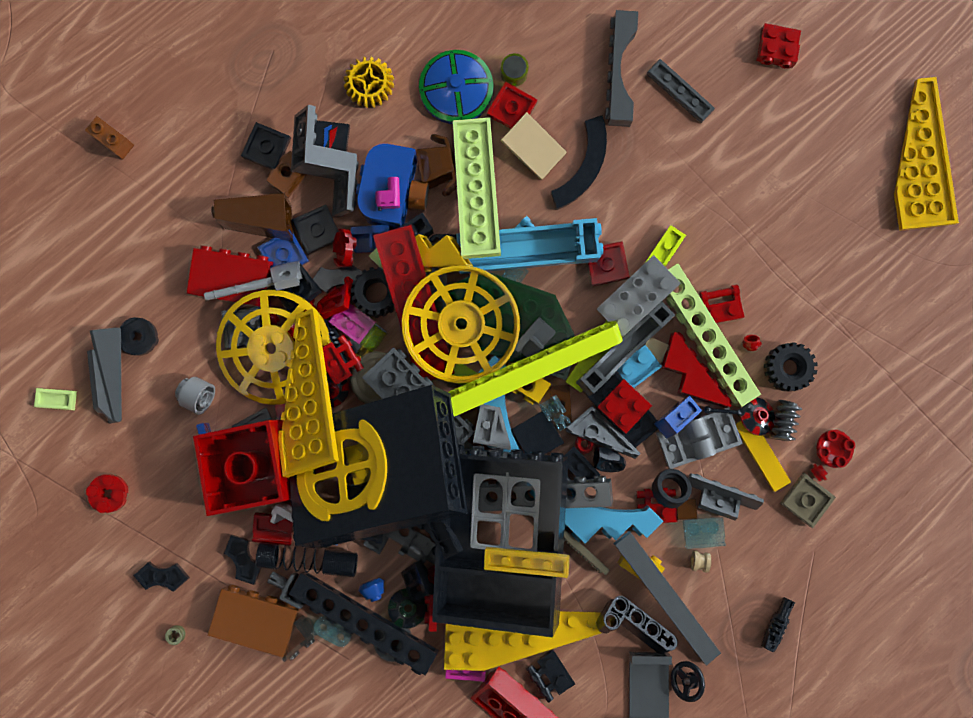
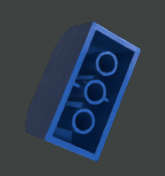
M379 144L368 152L365 164H362L360 168L362 179L361 183L357 184L356 194L358 195L359 209L366 221L372 226L388 225L393 230L405 224L411 181L414 180L418 162L415 149L392 144ZM398 177L400 208L378 211L375 203V192L387 191V178Z

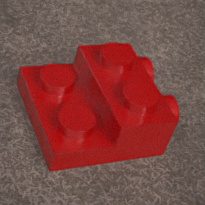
M764 23L756 61L764 65H778L783 69L793 68L798 61L801 30Z

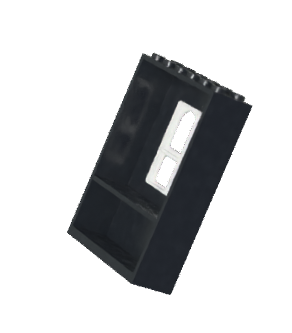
M458 444L468 514L444 519V521L458 538L463 551L444 559L436 545L432 622L553 638L559 626L562 577L484 570L485 548L493 547L563 554L569 457H563V453L543 455L542 451H531V454L523 453V450L512 449L511 452H504L503 448L484 450L483 446H472V449L464 448V445ZM485 479H496L502 485L503 502L502 513L500 514L484 513L478 509L479 488ZM525 481L533 486L535 489L534 507L514 506L511 504V491L516 483ZM511 514L529 515L534 518L533 546L531 549L511 547L509 545ZM478 521L498 522L501 524V540L499 545L480 544L477 542Z

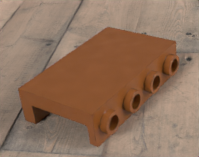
M229 585L221 589L207 636L284 657L288 653L289 640L300 609L286 602L277 601V597L270 595L263 597L257 591L248 590L246 592L240 590L239 586Z

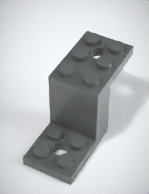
M307 105L294 115L291 171L334 179L332 216L341 217L354 211L356 207L355 190L358 184L356 171L359 166L357 154L313 145L316 141V133L314 132V125L317 122L316 106Z

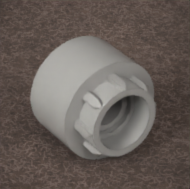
M198 377L185 378L179 383L175 397L181 407L200 415L211 405L215 396V386Z

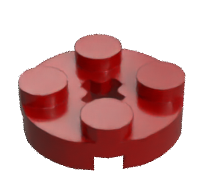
M340 228V232H336L333 241V252L337 256L333 260L337 267H351L353 265L352 253L353 249L356 248L357 240L355 237H352L349 229Z
M100 475L86 489L89 504L99 513L115 512L121 509L127 501L128 486L117 475ZM105 489H111L110 498L104 496Z

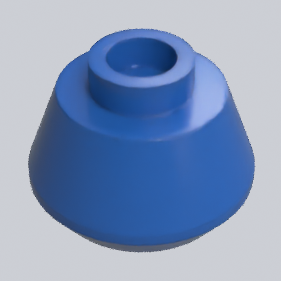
M376 578L360 585L358 591L366 600L370 599L371 602L382 598L381 594L384 593V580Z

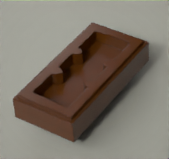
M569 385L550 386L552 423H572Z

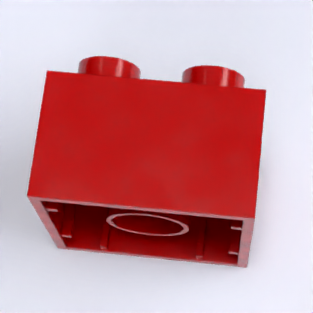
M267 420L193 436L206 516L291 500L290 479L282 475L278 434L279 431H282L283 420Z

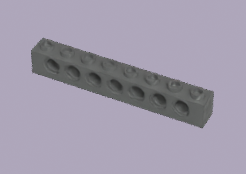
M595 476L594 479L586 480V477H575L574 480H567V488H573L576 491V495H566V508L612 506L611 478L606 479V476ZM483 481L479 488V511H502V485L499 481H496V484H489L488 481ZM525 481L516 483L512 487V491L517 494V498H511V504L514 506L534 507L535 498H531L527 493L528 490L535 491L533 486ZM586 488H594L596 490V494L589 495L586 492ZM489 492H495L498 498L492 499Z

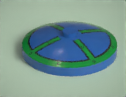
M464 50L445 51L433 57L424 67L419 80L420 97L426 110L434 118L444 123L453 124L454 120L477 119L486 111L492 100V74L486 63L471 52Z

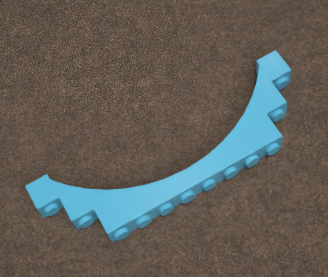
M494 356L488 363L492 367L500 359ZM505 395L484 403L501 408L511 445L510 450L503 449V451L511 452L512 449H520L508 420ZM486 445L488 448H498ZM531 490L529 493L535 498V491ZM648 505L643 509L631 510L604 507L566 508L565 528L568 526L573 531L571 535L578 542L582 540L584 543L601 527L603 528V534L607 538L611 539L613 537L617 540L632 524L634 525L632 529L639 536L643 534L648 538L664 522Z

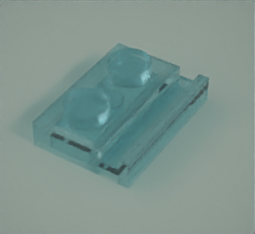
M723 517L683 520L686 549L726 546Z

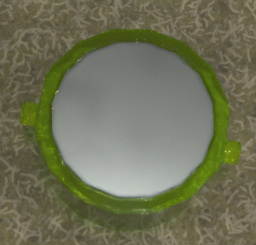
M513 53L507 55L502 60L500 69L501 78L504 83L506 81L515 87L523 84L528 76V61L520 54Z

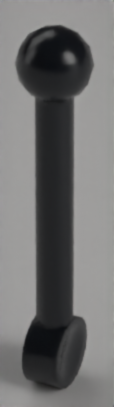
M709 406L704 408L706 414L711 412L737 414L739 417L745 414V410L742 408L738 410L713 409Z

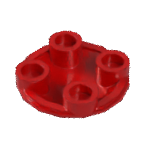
M828 430L818 439L816 450L819 459L826 466L842 468L852 459L856 445L844 432Z

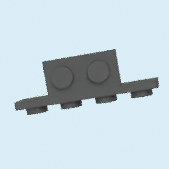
M690 473L688 475L691 486L701 490L698 508L735 521L738 518L740 505L757 510L764 503V499L759 498L755 494H747L738 488L728 487L718 481L703 478L699 474Z

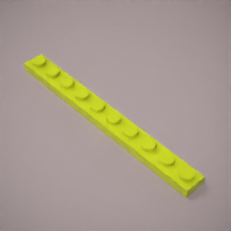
M670 225L646 262L654 255L666 267L686 235ZM611 348L579 361L565 383L581 393L583 390L576 381Z

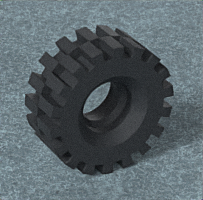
M792 342L777 346L769 352L770 355L766 356L765 359L767 363L764 364V368H767V372L764 373L765 376H769V383H774L773 387L776 389L780 388L781 391L789 392L808 387L810 385L809 382H813L815 379L813 375H816L818 371L814 370L818 363L813 361L816 357L814 354L810 355L809 352L811 350L809 348L805 349V345H797V343ZM787 360H792L797 365V370L792 375L786 374L783 370V364Z

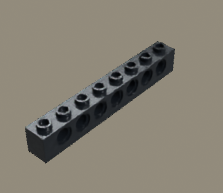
M305 571L299 575L289 593L293 596L295 602L299 604L305 603L310 606L309 609L312 612L325 615L327 617L326 620L330 623L340 624L347 633H355L360 636L362 642L368 645H375L382 654L392 655L397 663L401 665L407 664L418 675L423 674L426 676L439 652L435 647ZM310 589L316 591V599L310 597ZM327 599L333 601V609H329L326 606ZM343 609L350 611V619L344 618L342 614ZM360 619H363L368 623V627L366 629L360 627ZM376 630H382L385 633V638H378ZM393 640H399L402 643V648H395ZM411 650H416L419 653L418 659H413L410 656Z

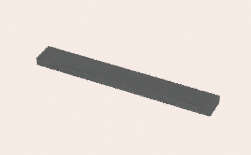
M628 531L613 543L701 661L707 666L719 656L721 652L632 533Z

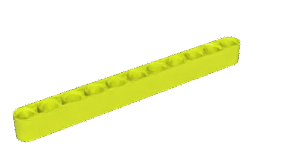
M617 322L604 323L449 391L454 417L620 344L623 339Z

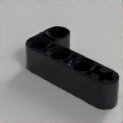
M617 596L605 605L596 622L597 629L604 634L617 629L621 624L659 654H665L675 650L677 647V639L670 631L623 596ZM615 603L619 605L620 611L616 608ZM631 615L635 618V622L632 621ZM606 619L610 621L611 626L607 625ZM647 627L650 629L651 635L648 633Z

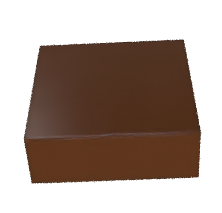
M688 499L681 506L677 507V520L697 519L696 499Z

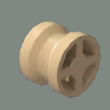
M693 551L691 570L697 571L699 569L708 573L711 566L710 553L700 554L698 551Z

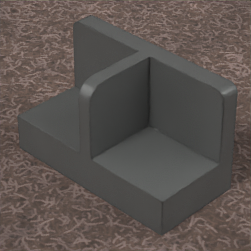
M538 317L518 340L515 350L517 352L520 351L526 357L534 355L544 348L556 331Z

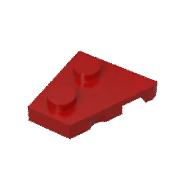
M349 276L344 278V285L339 289L334 287L326 296L318 301L316 310L323 319L349 309L353 279Z

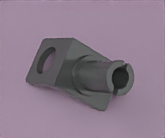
M273 571L270 575L271 579H268L267 583L282 589L279 599L298 609L304 607L305 603L299 604L289 595L299 574L293 573L287 579Z

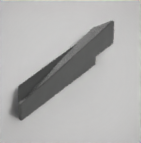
M121 328L91 330L90 335L94 350L87 351L93 409L108 418L107 422L109 424L121 422Z

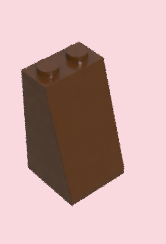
M284 193L214 200V206L211 208L212 216L225 229L293 241L292 205Z

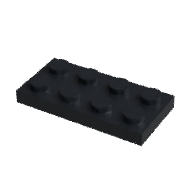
M616 371L594 394L588 396L584 391L582 392L597 408L623 378ZM597 408L635 448L658 430L654 424L658 420L649 410L624 434Z

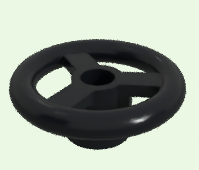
M681 661L674 666L671 672V685L675 694L686 702L699 700L705 691V679L699 667L689 661ZM688 667L694 672L684 673L681 668ZM677 675L682 679L683 693L677 685ZM699 687L695 695L689 696L690 689Z

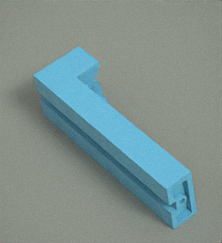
M597 218L573 220L569 224L499 230L501 256L471 258L469 260L474 267L488 272L597 262L603 254V243L598 241L599 236L602 234L601 223H597ZM457 233V243L461 247L460 233ZM460 272V274L471 273V272Z

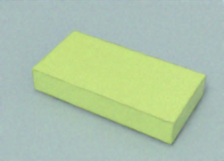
M36 388L34 407L75 410L77 391Z

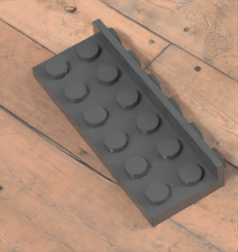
M394 347L362 377L382 399L428 385H434L429 378L425 377L423 379L419 374L420 369L413 362L409 364L405 360L407 356L401 349L396 350ZM457 415L454 417L457 443L463 445L475 433L473 430L474 425L467 418L463 420Z

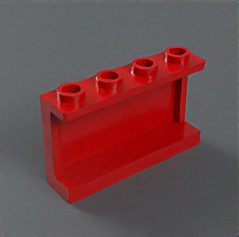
M201 245L200 249L193 248L186 294L204 297L206 292L268 278L270 266L273 265V262L268 261V257L257 255L256 259L249 258L250 254L238 252V255H232L231 250L219 248V252L212 251V247ZM267 287L217 299L237 302L251 293L267 290ZM260 297L249 300L244 304L260 306Z

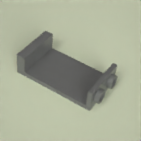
M629 652V718H669V665H672V656L668 652L665 654L657 652Z

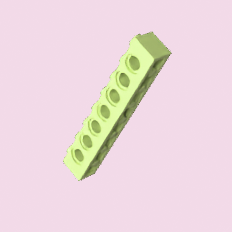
M676 264L668 270L681 284L678 286L679 290L677 293L672 291L667 296L666 302L677 312L676 317L681 324L684 323L687 328L686 333L688 337L696 342L697 351L708 361L707 367L712 373L715 372L718 377L717 382L722 389L727 391L732 401L731 404L743 407L760 396L761 393L679 264ZM683 299L689 302L688 309L682 307L681 302ZM694 315H696L699 318V324L697 326L692 323V317ZM704 331H706L709 334V340L707 342L704 341L702 338V334ZM714 348H717L720 352L717 358L713 356ZM725 364H727L730 367V371L728 374H725L723 372V366ZM736 380L740 383V388L737 391L733 387Z

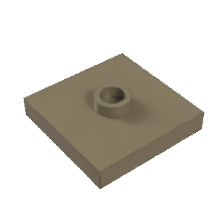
M802 473L780 504L809 527L814 528L836 497L807 474Z

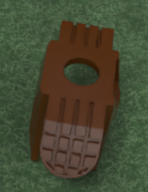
M432 134L430 137L432 141L446 145V147L416 150L421 179L423 183H429V189L452 180L442 191V195L446 197L457 189L454 157L448 138Z

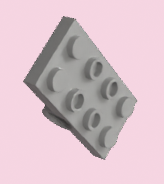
M653 255L606 299L597 310L608 322L616 321L620 333L624 337L681 283Z
M713 412L693 419L681 431L669 438H665L660 431L656 432L668 469L704 459L718 452L743 444L733 416L728 413Z

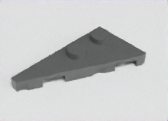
M593 405L565 430L570 434L634 459L641 454Z

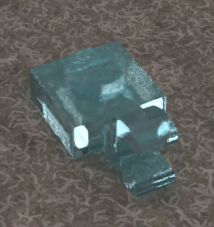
M557 395L539 405L548 421L554 420L560 431L571 424L570 419L563 415L566 409Z

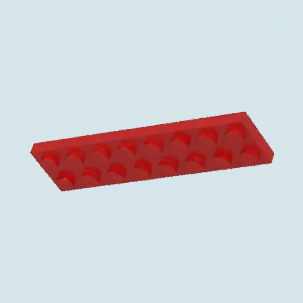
M411 224L373 235L401 330L403 309L407 298L415 286L426 277ZM429 283L419 291L412 307L424 308L426 302L432 296ZM433 302L429 311L437 312L435 303ZM410 314L409 332L414 346L424 341L421 331V317ZM427 318V330L430 337L439 332L438 321ZM444 339L434 343L440 351L449 355ZM429 347L419 352L421 358L438 371L445 372L447 361L436 356ZM409 353L411 363L413 362L420 369L419 374L423 379L425 377L429 378L430 381L438 379L423 370Z

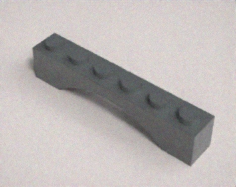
M616 10L614 17L610 19V29H613V35L609 37V47H612V53H609L608 65H611V71H608L607 83H610V89H607L606 101H609V108L606 107L605 119H608V126L630 127L633 122L634 102L628 95L622 81L621 59L624 50L635 38L638 30V11Z
M661 301L622 337L623 341L620 344L613 346L576 381L578 386L588 396L594 394L639 348L662 329L675 314Z

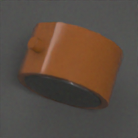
M411 181L409 209L426 210L429 192L428 182Z

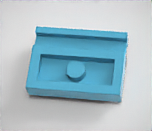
M644 345L617 372L635 388L659 370L662 365L648 347Z

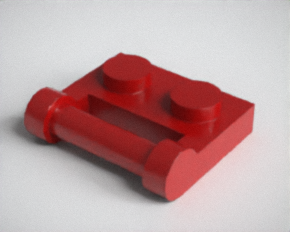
M738 284L731 285V288L699 292L702 302L716 324L745 317ZM732 295L733 298L732 301L712 305L708 303L709 299Z

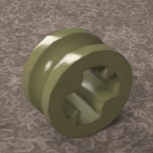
M180 625L172 626L165 634L166 641L171 645L179 644L185 638V629ZM174 631H176V634L179 633L180 635L177 638V640H175V637L172 638L171 634L174 633Z

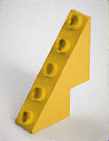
M420 234L415 236L425 272H432V268H438L439 270L457 265L474 267L469 259L461 257V247L454 237L446 235L433 246L427 236Z

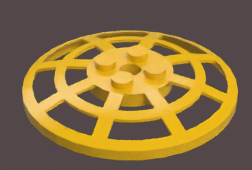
M457 265L432 272L415 286L407 298L403 309L402 333L410 355L427 373L447 382L470 383L498 371L509 360L518 342L520 316L513 295L497 277L477 267ZM454 271L471 272L468 283H453L446 286L443 285L438 276ZM478 275L485 276L493 281L505 295L494 300L486 290L476 286ZM432 281L437 291L428 299L424 308L412 307L419 291L428 282ZM466 289L464 300L453 301L448 291ZM474 291L484 296L489 303L481 308L472 303ZM441 295L446 303L441 313L429 311L433 302ZM507 302L510 303L514 316L513 334L502 331V315L499 307ZM494 310L496 316V329L485 326L484 315ZM410 314L421 317V331L424 341L416 346L413 345L409 332ZM427 318L438 321L439 332L431 337L427 330ZM459 318L465 319L467 321L466 328H458L456 321ZM482 334L494 336L490 345L482 351L477 343ZM500 338L510 341L511 343L504 356L491 367L486 356L495 348ZM444 339L452 345L450 354L447 355L440 351L434 343ZM471 346L475 353V356L457 358L459 347ZM429 347L436 356L447 361L445 372L443 373L430 366L421 358L419 352ZM479 361L484 370L481 373L469 376L452 375L455 364H469Z
M262 290L241 298L226 312L217 332L216 352L219 366L224 376L239 393L259 403L270 405L286 403L282 387L286 386L287 379L280 382L278 370L286 366L291 368L292 359L290 355L291 351H294L295 341L288 331L295 324L296 315L303 313L305 309L307 311L310 309L316 310L308 301L288 291ZM268 296L284 297L299 305L292 313L279 308H269ZM260 297L261 309L249 313L242 320L233 313L245 302ZM318 312L322 335L321 340L324 347L331 342L324 319ZM269 314H278L286 317L287 320L282 326L271 325ZM261 315L262 327L253 331L246 325L252 318ZM229 320L236 326L232 336L231 350L221 351L222 333L225 324ZM242 331L249 337L247 348L237 349V340ZM268 343H273L276 347V351L273 354L267 351ZM239 356H249L254 364L249 372L241 365ZM233 357L237 369L245 377L240 386L229 375L223 358ZM260 369L270 372L272 383L263 382L255 378ZM251 383L264 388H274L276 399L260 398L248 393L246 390Z

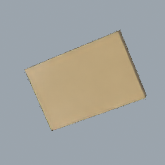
M527 112L500 140L540 180L567 153Z

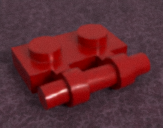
M344 335L337 338L341 346L336 348L333 342H330L323 347L325 368L335 385L352 376L349 370L350 367L354 366L357 372L364 368L360 362L361 358L355 354L351 347L352 343L350 340L347 341ZM343 351L346 352L347 356L350 359V361L346 363L339 354Z
M646 488L644 491H636L637 499L644 498V504H637V509H643L648 505L664 521L663 523L678 522L677 508H667L659 503H651V498H654L650 488ZM663 488L668 496L676 497L675 489Z

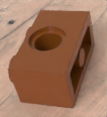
M98 116L85 129L87 133L122 159L134 147L132 142Z
M291 151L280 158L279 165L269 172L268 179L266 180L277 191L284 193L287 198L291 196L307 175L291 172L290 176L283 177L287 170H291Z

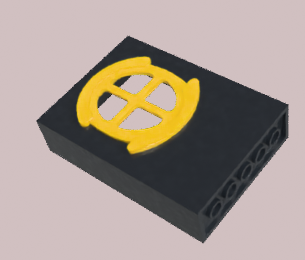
M433 385L333 413L332 417L339 458L336 468L315 474V469L289 477L294 527L293 539L295 546L320 549L468 514L451 394ZM344 440H354L361 443L369 453L368 460L346 466L343 453ZM369 468L371 476L366 487L358 496L349 500L346 482L347 474ZM337 477L340 492L339 503L334 504L323 500L317 494L316 482Z

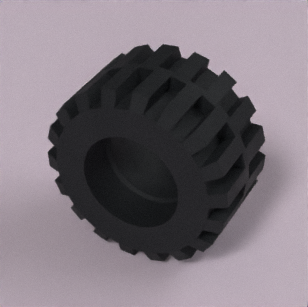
M370 267L368 271L364 269L361 275L358 274L356 276V281L352 282V300L357 308L367 316H374L375 318H379V316L385 317L389 312H394L393 309L395 307L384 270L380 267L377 269ZM373 283H383L387 288V295L381 302L371 303L366 298V290Z

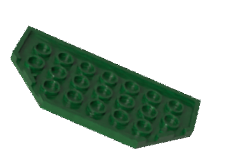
M491 273L506 285L517 304L520 316L518 340L538 317L556 331L555 335L540 351L575 337L555 294ZM478 275L476 286L486 290L494 300L505 295L493 281L485 276ZM470 276L456 283H468ZM453 289L448 291L453 301L464 300L466 289ZM474 291L472 303L476 304L479 308L489 303L484 296ZM441 295L434 301L437 313H441L446 303ZM507 302L499 307L502 315V331L513 334L514 316L512 307ZM494 310L484 315L485 326L496 329V316ZM459 318L456 321V326L464 329L467 326V321ZM482 334L477 341L482 351L490 345L494 336ZM500 338L495 348L489 354L502 358L511 342ZM514 350L509 361L518 362L527 357L520 351ZM571 365L550 375L566 380Z

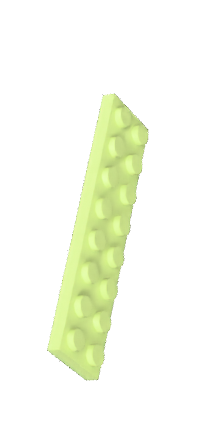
M490 117L454 120L453 132L461 257L463 259L501 256Z

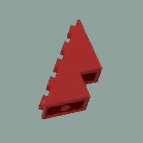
M680 332L671 333L668 342L669 346L664 355L661 368L682 374L677 393L725 408L731 407V399L727 394L723 395L720 391V385L717 380L711 379L708 374V368L697 360L696 352L685 344L684 336Z

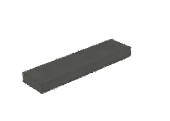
M661 59L647 72V75L700 123L714 111L715 108Z

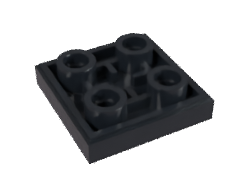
M545 410L511 429L522 449L527 454H531V451H542L543 455L564 444Z

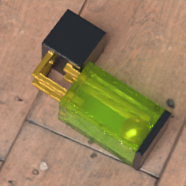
M375 323L361 341V345L351 339V347L357 356L364 348L367 349L364 355L369 353V351L374 352L388 332Z

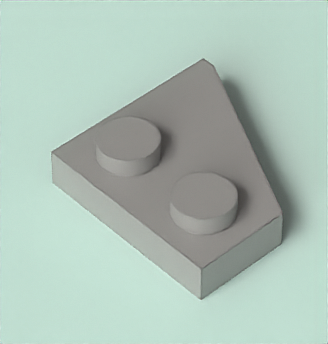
M486 404L480 405L473 443L511 449L500 407Z

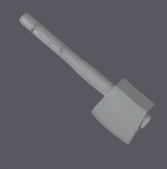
M300 261L271 267L272 277L206 292L204 297L206 300L217 299L273 285L276 291L298 286L300 279H302Z

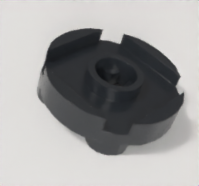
M133 317L124 321L120 326L121 349L126 353L142 356L151 352L159 342L156 327L152 322L144 318ZM136 332L142 334L140 341L134 340Z

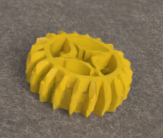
M372 56L369 61L366 60V57H363L362 62L356 59L357 65L350 63L351 70H346L347 76L344 77V82H346L344 88L347 90V96H351L352 102L357 101L358 106L364 103L365 108H368L369 104L375 108V103L377 102L382 106V99L388 101L387 95H392L391 88H394V83L392 82L394 81V76L391 75V69L387 68L385 62L381 64L379 58L375 62ZM373 71L380 73L384 80L375 77ZM370 77H371L372 82H370L371 84H368V88H367L366 82L368 83V81H370ZM355 85L364 88L365 94L358 92L355 89Z

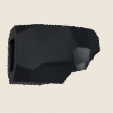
M596 447L593 455L594 468L603 472H619L625 469L626 460L618 452L606 447Z

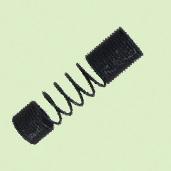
M261 542L257 548L255 561L257 568H275L277 570L283 562L286 571L291 568L293 563L296 572L301 569L303 564L306 573L314 565L316 574L321 569L323 575H339L341 577L354 578L356 574L357 552L351 553L325 549L321 567L317 572L315 566L316 548L314 549L312 563L308 571H306L305 567L306 547L304 548L302 562L298 570L295 567L296 546H294L292 561L288 569L285 567L286 545H284L282 560L277 568L278 544Z

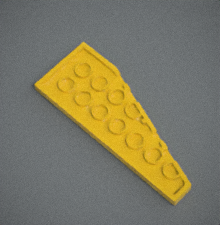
M936 77L920 78L914 82L894 191L899 231L949 226L959 223Z
M310 309L296 315L293 335L295 345L294 351H291L290 355L292 365L288 369L284 394L286 404L285 411L281 414V420H283L282 431H279L278 434L282 475L287 478L339 461L318 312L315 309Z
M560 611L559 626L553 638L446 624L444 670L485 671L601 634L596 626L597 619L601 613Z

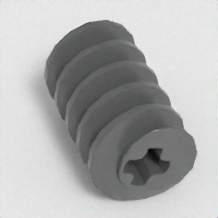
M778 400L782 405L777 406L776 409L781 413H776L775 417L779 420L773 421V424L778 428L771 430L776 435L770 436V438L786 442L794 441L796 438L791 436V433H797V430L792 427L799 425L794 418L801 417L796 411L802 410V408L797 403Z

